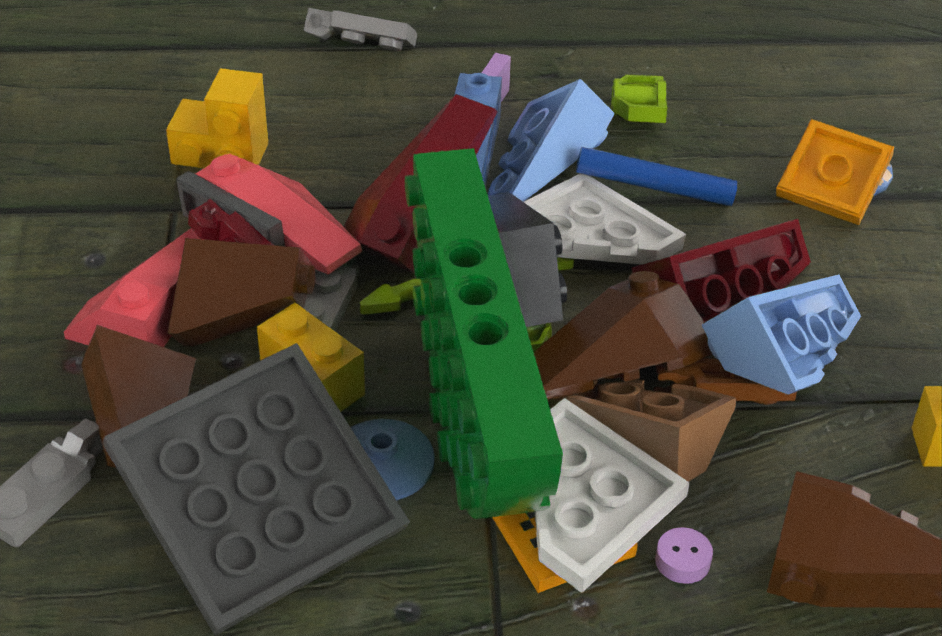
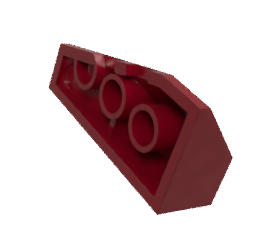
M456 94L357 199L344 228L361 244L363 252L415 274L413 248H418L412 216L415 206L408 207L405 193V176L414 175L413 154L474 148L477 155L498 113L495 108Z
M794 219L638 265L631 269L632 273L654 272L659 275L660 279L679 284L705 323L748 297L785 288L811 261L799 220Z

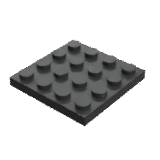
M297 343L104 436L103 446L215 636L404 530L410 522Z

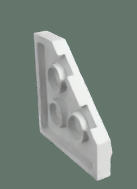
M578 174L524 201V203L558 227L563 249L562 254L557 255V257L645 264L672 256L682 250L686 238L684 232L589 175Z
M564 398L550 409L562 448L563 458L556 495L549 496L550 507L544 511L535 512L538 559L542 564L582 593L687 497L689 482Z

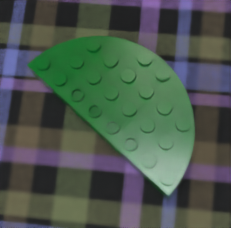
M471 148L413 154L414 175L405 176L408 207L415 206L412 216L418 248H413L414 271L416 279H421V285L413 286V298L416 315H425V320L421 321L422 343L424 351H429L430 379L432 387L436 391L435 393H429L430 414L432 423H440L443 429L437 432L441 462H449L452 468L460 510H467L474 519L544 511L551 505L549 496L556 495L563 452L475 150Z

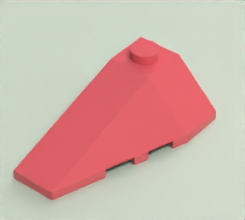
M230 153L215 158L209 166L195 173L197 176L281 220L285 246L300 248L312 263L311 265L320 272L329 275L362 252L361 244L297 181Z
M193 229L187 230L89 299L65 329V339L89 345L96 326L99 325L164 347L171 338V335L168 334L185 238L200 239Z

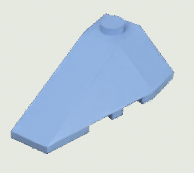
M581 79L528 102L507 140L513 148L510 152L503 154L498 165L504 169V172L492 181L487 195L510 192L521 201H526L577 161L581 147L594 149L599 146L607 137L608 131L606 128L615 113Z
M838 274L748 297L702 324V327L708 337V346L711 353L720 361L725 371L789 395L821 381L825 375L822 369L837 356L836 347L839 343L847 340L861 315Z

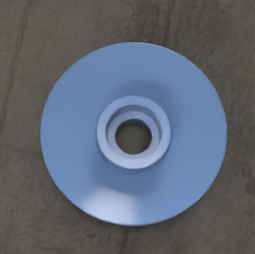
M392 419L368 420L350 427L396 500L414 494L427 483L434 468V451L430 441L420 430L405 422Z

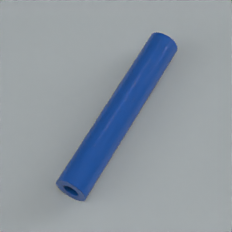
M581 147L578 155L576 173L726 206H732L737 192V181L586 147Z

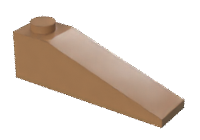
M595 379L592 390L548 401L551 409L566 398L688 482L706 472L736 407V397L680 384L672 386V393L644 390V380L639 379L598 384V379Z

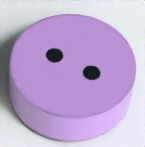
M673 528L665 532L658 541L655 556L656 566L666 578L674 582L694 583L703 579L708 574L713 556V548L710 541L702 533L690 528Z

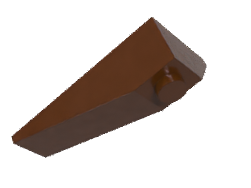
M636 272L629 276V280L609 287L534 351L547 400L592 390L595 379L620 378L626 382L640 378L639 369L663 363V368L666 371L683 368L712 355L708 346V337L702 327L704 321L681 286L660 279L659 275L654 272Z
M796 471L767 592L783 596L793 602L808 603L820 607L942 608V538L917 527L919 518L904 510L893 515L869 503L871 494L853 485Z

